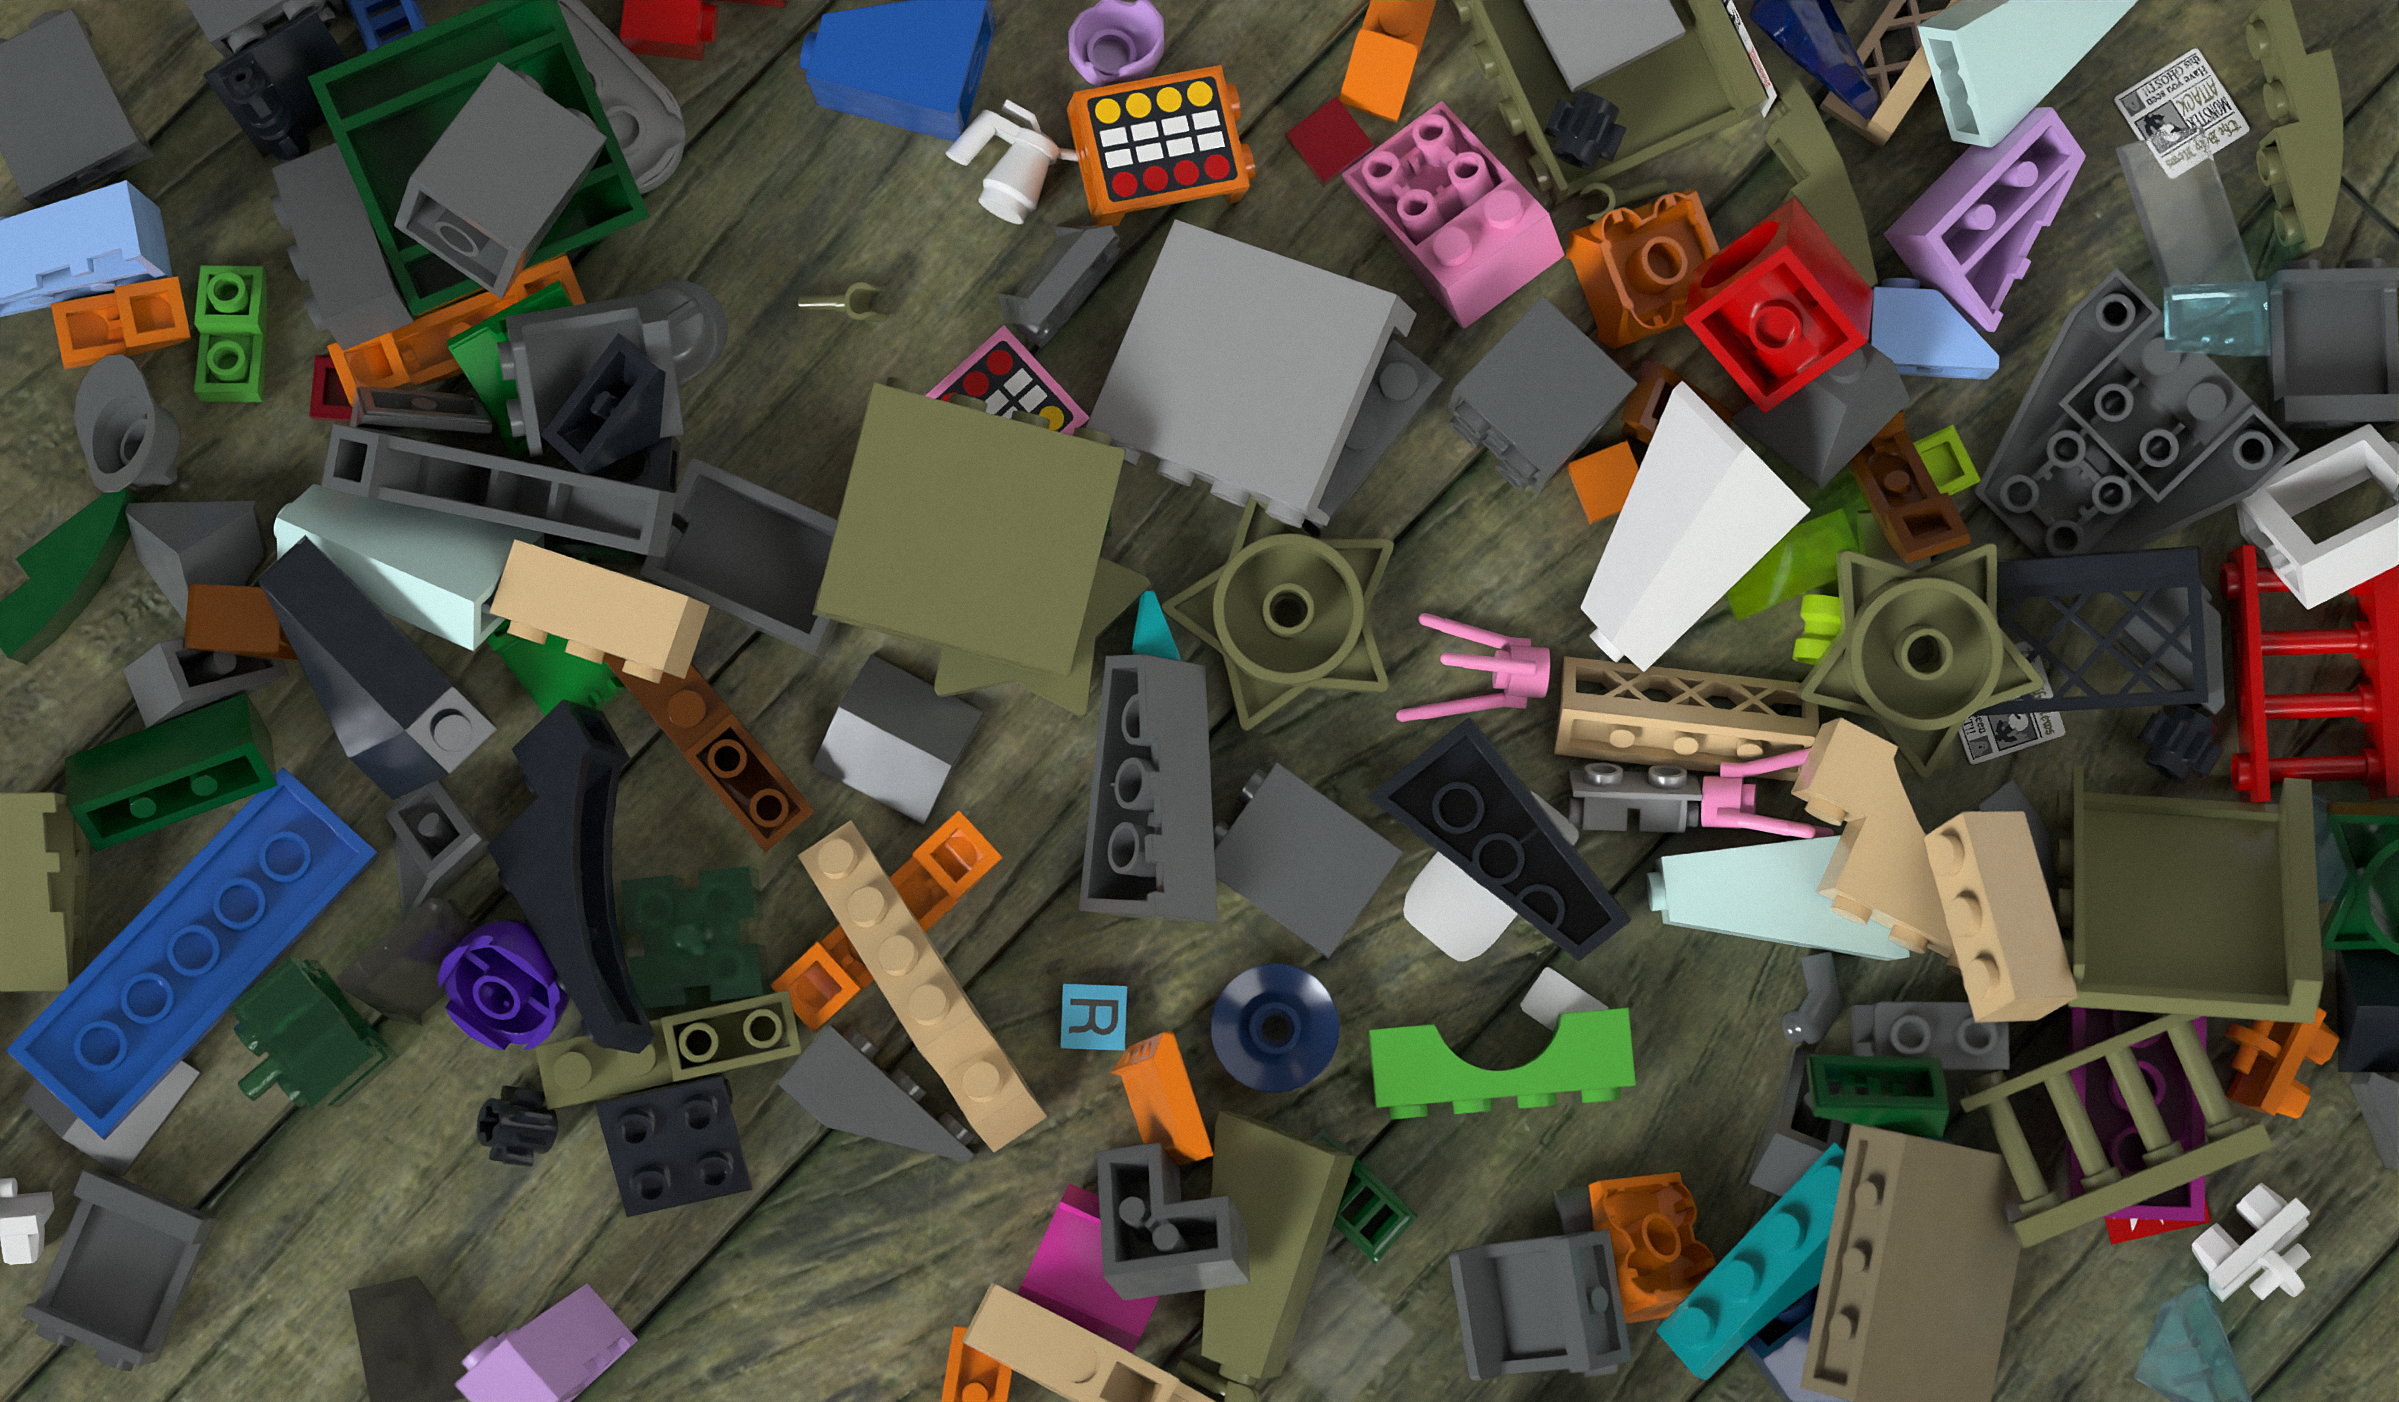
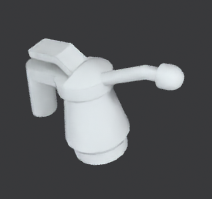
M1007 99L1001 111L1027 125L1028 129L1021 128L1000 115L984 109L946 151V155L959 164L968 165L994 134L1011 143L1012 146L984 178V189L979 197V202L994 215L1015 224H1022L1028 213L1034 211L1037 207L1048 166L1055 164L1057 158L1078 161L1076 150L1057 147L1053 140L1041 132L1035 114Z

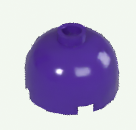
M512 919L479 925L457 943L443 959L437 976L438 987L440 988L445 982V989L450 998V1001L445 1006L450 1018L469 1037L490 1048L505 1050L510 1043L517 1045L527 1044L523 1050L538 1046L550 1036L560 1023L571 998L556 982L554 978L555 967L534 930L524 921Z

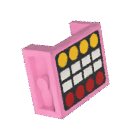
M1005 325L925 395L926 397L945 402L949 401L950 394L973 397L988 404L986 413L1011 419L1013 411L1036 414L1050 420L1049 430L1072 436L1076 427L1086 428L1090 419Z

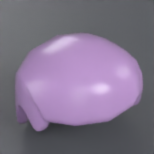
M1100 0L1094 7H1089L1082 11L1068 30L1069 60L1089 83L1097 87L1147 79L1158 66L1163 56V17L1150 0H1137L1135 2Z

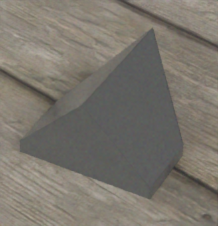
M255 501L127 503L125 512L137 557L185 623L189 584L244 586L265 556L266 545Z
M440 779L404 795L384 813L393 831L403 930L488 855L490 851L487 846L494 840Z

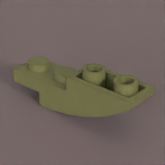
M2265 0L2248 17L2250 23L2246 26V40L2251 56L2256 61L2261 60L2267 83L2263 87L2266 110L2272 120L2279 121L2280 126L2274 128L2259 142L2261 149L2257 151L2256 162L2263 184L2266 187L2272 186L2278 210L2274 212V226L2280 243L2284 247L2289 246L2293 260L2306 259L2323 246L2333 218L2340 187L2344 147L2343 112L2339 81L2331 48L2306 55L2291 1Z
M789 990L650 1021L649 1023L657 1038L640 1054L602 1048L591 1041L587 1035L535 1047L548 1110L613 1096H621L802 1054Z

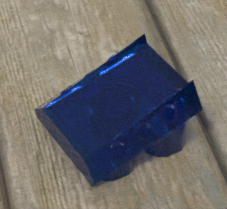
M1831 0L1754 1L1748 17L1774 44L1865 120L1874 116L1878 94Z

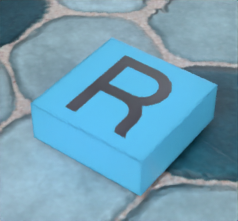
M1063 984L1060 1048L1125 1051L1128 987Z

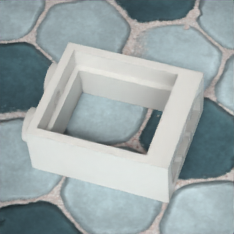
M2370 423L2282 466L2255 493L2236 502L2241 535L2250 545H2256V552L2307 610L2399 565V502L2396 500L2394 501L2397 505L2317 545L2291 519V517L2371 477L2393 498L2399 485V444L2395 441L2388 443Z

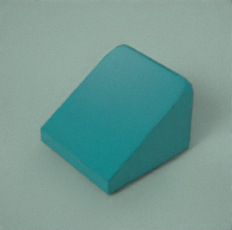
M1145 590L1144 594L1141 593L1132 646L1133 655L1144 654L1181 661L1155 592Z

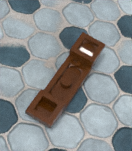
M1901 409L1848 462V465L1872 515L1888 542L1904 561L1910 563L1970 544L1971 540L1970 533L1948 493L1940 494L1905 428L1904 413Z

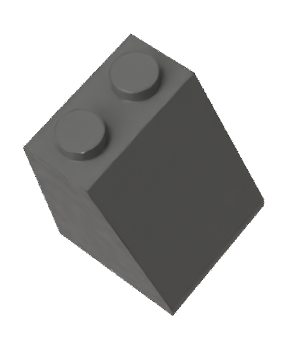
M498 62L410 177L394 226L485 289L503 299L595 165L607 137L598 131L596 124L587 115L573 108L565 109L545 95L542 87L532 77L521 71H511Z

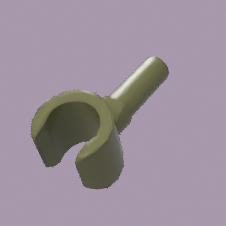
M1664 178L1612 190L1606 184L1597 182L1585 186L1580 192V198L1587 199L1597 194H1602L1609 198V205L1605 211L1586 216L1589 222L1594 223L1609 211L1629 206L1630 203L1668 193V186Z
M858 282L851 285L846 293H838L837 295H800L798 306L801 311L838 310L839 312H847L853 319L880 323L886 321L890 314L871 312L869 302L872 295L876 292L889 293L890 289L882 285Z
M1183 1358L1176 1367L1175 1373L1212 1393L1224 1395L1223 1402H1260L1259 1391L1253 1385L1226 1380L1221 1376L1217 1377Z

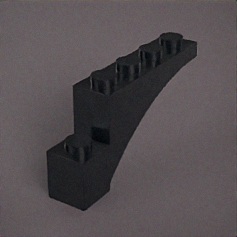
M563 699L511 749L524 770L522 774L524 784L537 799L495 838L487 848L500 869L498 871V878L501 884L509 893L515 896L527 917L525 923L534 930L555 967L554 978L556 982L571 996L583 1017L581 1026L585 1034L591 1041L602 1048L640 1054L657 1037L638 1000L625 962L616 920L612 880L613 824L618 784L622 766L631 758L603 711Z

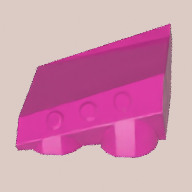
M1069 1183L1017 1295L1133 1354L1160 1296L1123 1301L1104 1279L1099 1195Z

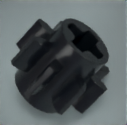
M1584 91L1576 92L1571 104L1558 99L1544 131L1546 135L1556 138L1551 148L1553 155L1565 163L1584 170H1594L1599 158L1611 163L1627 130L1626 127L1615 124L1620 112L1619 108L1598 95Z
M2180 704L2175 705L2170 715L2161 710L2157 714L2152 713L2137 738L2150 746L2142 760L2157 773L2180 784H2185L2191 773L2199 778H2202L2203 775L2208 776L2224 751L2221 747L2211 742L2218 731V727L2202 714Z
M504 1085L501 1090V1099L490 1098L483 1104L477 1119V1136L481 1145L492 1147L489 1154L491 1161L532 1167L534 1153L546 1154L552 1148L557 1136L558 1118L554 1109L548 1110L547 1106L543 1105L545 1101L544 1092Z

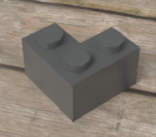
M1161 1143L1097 1152L1103 1277L1123 1301L1251 1283L1247 1223L1229 1196L1181 1202L1179 1167Z

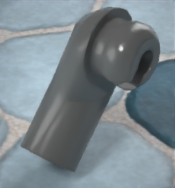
M1832 951L1800 958L1808 995L1801 1003L1799 1009L1787 1011L1783 1015L1782 1030L1785 1037L1791 1043L1800 1044L1807 1041L1809 1044H1814L1825 1038L1842 1009L1843 999Z

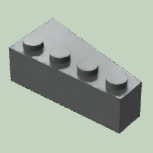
M1144 654L1106 656L1079 911L1137 919L1218 923L1206 670L1204 665Z

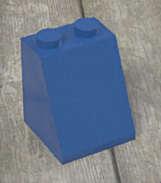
M907 0L823 14L818 33L808 31L800 56V68L807 70L806 83L810 85L818 106L955 142L968 127L996 28L991 0Z

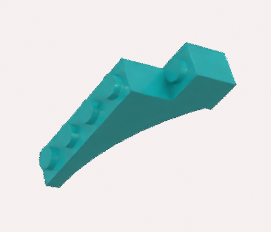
M1944 1134L1942 1138H1924L1954 1145ZM1834 1142L1656 1329L1657 1333L1694 1376L1707 1381L1741 1346L1766 1324L1821 1282L1846 1155V1148Z

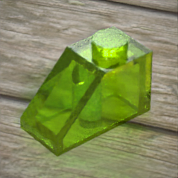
M1843 508L1793 527L1725 593L1736 622L1797 600L1804 595H1809L1838 584L1837 551L1847 549L1860 553Z

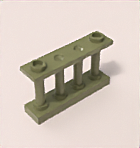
M2151 1012L2154 1017L2152 1021L2007 1080L2001 1069L1965 1083L1970 1095L1957 1100L1962 1113L1983 1106L2024 1200V1203L2019 1205L2023 1217L2010 1222L2022 1248L2025 1249L2274 1147L2263 1122H2253L2245 1125L2241 1115L2234 1117L2192 1023L2193 1019L2200 1017L2199 1015ZM2166 1030L2209 1125L2208 1128L2204 1129L2208 1141L2183 1151L2179 1140L2172 1142L2130 1047L2134 1043ZM2103 1056L2108 1061L2147 1150V1153L2142 1155L2146 1167L2123 1176L2117 1165L2110 1167L2068 1072ZM2044 1081L2086 1176V1178L2080 1180L2084 1192L2062 1201L2059 1200L2056 1191H2048L2007 1097Z

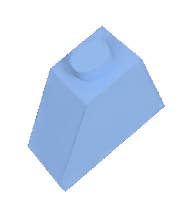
M1910 278L1882 280V287L1874 286L1872 288L1874 294L1868 343L1893 360L1899 375L1987 380L1999 369V355L1938 290L1920 289V281Z

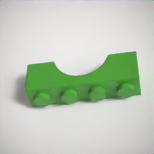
M1628 1008L1558 1014L1553 1032L1543 1049L1526 1063L1502 1071L1481 1069L1460 1059L1445 1044L1435 1024L1368 1030L1374 1107H1389L1390 1119L1428 1116L1427 1103L1453 1101L1454 1114L1492 1111L1491 1098L1517 1096L1518 1108L1557 1105L1556 1092L1581 1090L1582 1103L1621 1100L1620 1087L1636 1086Z

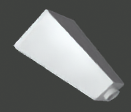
M1683 381L1671 393L1580 607L1597 626L1589 635L1593 641L1614 662L1617 663L1625 655L1643 672L1810 511L1798 496Z

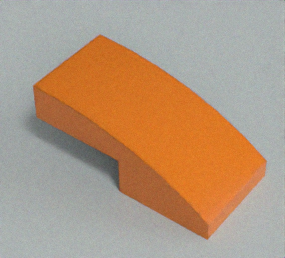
M178 276L115 286V293L51 303L64 370L93 365L107 355L122 354L130 357L191 340Z

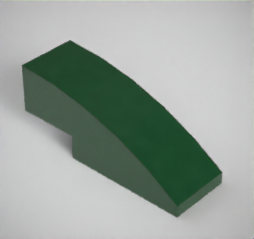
M127 486L119 492L102 494L16 558L30 580L0 601V648L7 658L27 665L57 640L86 609L111 574L131 536L125 512L127 503H143L142 498L135 490Z

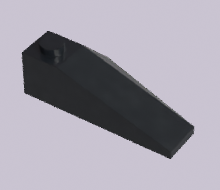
M306 535L258 579L348 758L392 800L451 774L497 730L485 710Z

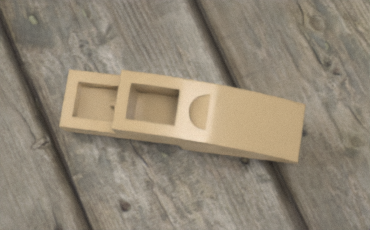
M991 1283L961 1341L1073 1402H1216L1179 1382L1178 1378L994 1283Z

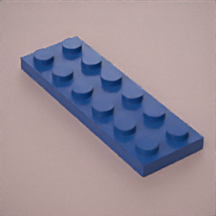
M284 767L276 774L278 786L257 793L6 1049L15 1060L103 1140H106L379 857L377 851Z

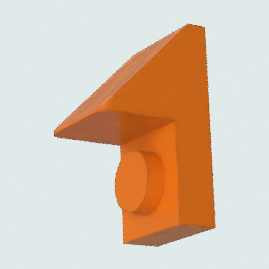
M1437 0L1370 1L1362 28H1359L1339 97L1344 107L1398 123Z

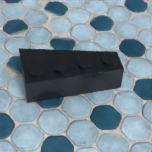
M1471 717L1461 722L1368 796L1375 804L1409 828L1411 832L1440 852L1474 881L1490 891L1578 961H1581L1631 922V918Z

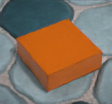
M1627 440L1570 462L1566 466L1590 525L1621 513L1639 471Z

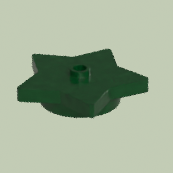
M2329 802L2326 805L2328 823L2348 873L2321 927L2320 937L2322 946L2326 950L2387 949L2399 955V804Z

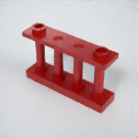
M2242 545L2227 553V562H2223L2220 566L2219 588L2222 599L2224 601L2230 600L2239 753H2233L2230 764L2233 789L2241 791L2242 802L2266 803L2271 801L2270 784L2284 783V778L2311 779V782L2360 781L2363 787H2368L2369 801L2398 800V565L2348 590L2351 596H2356L2358 621H2354L2351 628L2261 631L2258 593L2291 591L2270 567L2257 568L2256 545ZM2352 653L2354 659H2360L2362 685H2357L2355 691L2264 694L2262 656ZM2356 717L2359 723H2364L2366 748H2362L2359 755L2268 758L2266 720Z

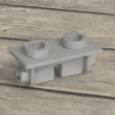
M1593 763L1586 765L1584 770H1569L1573 797L1581 798H1569L1568 821L1569 823H1580L1581 830L1626 831L1628 808L1639 809V831L1684 833L1686 827L1698 826L1699 806L1696 801H1702V792L1697 775L1687 773L1684 768L1673 765H1656L1650 767L1649 772H1624L1620 766L1614 764Z

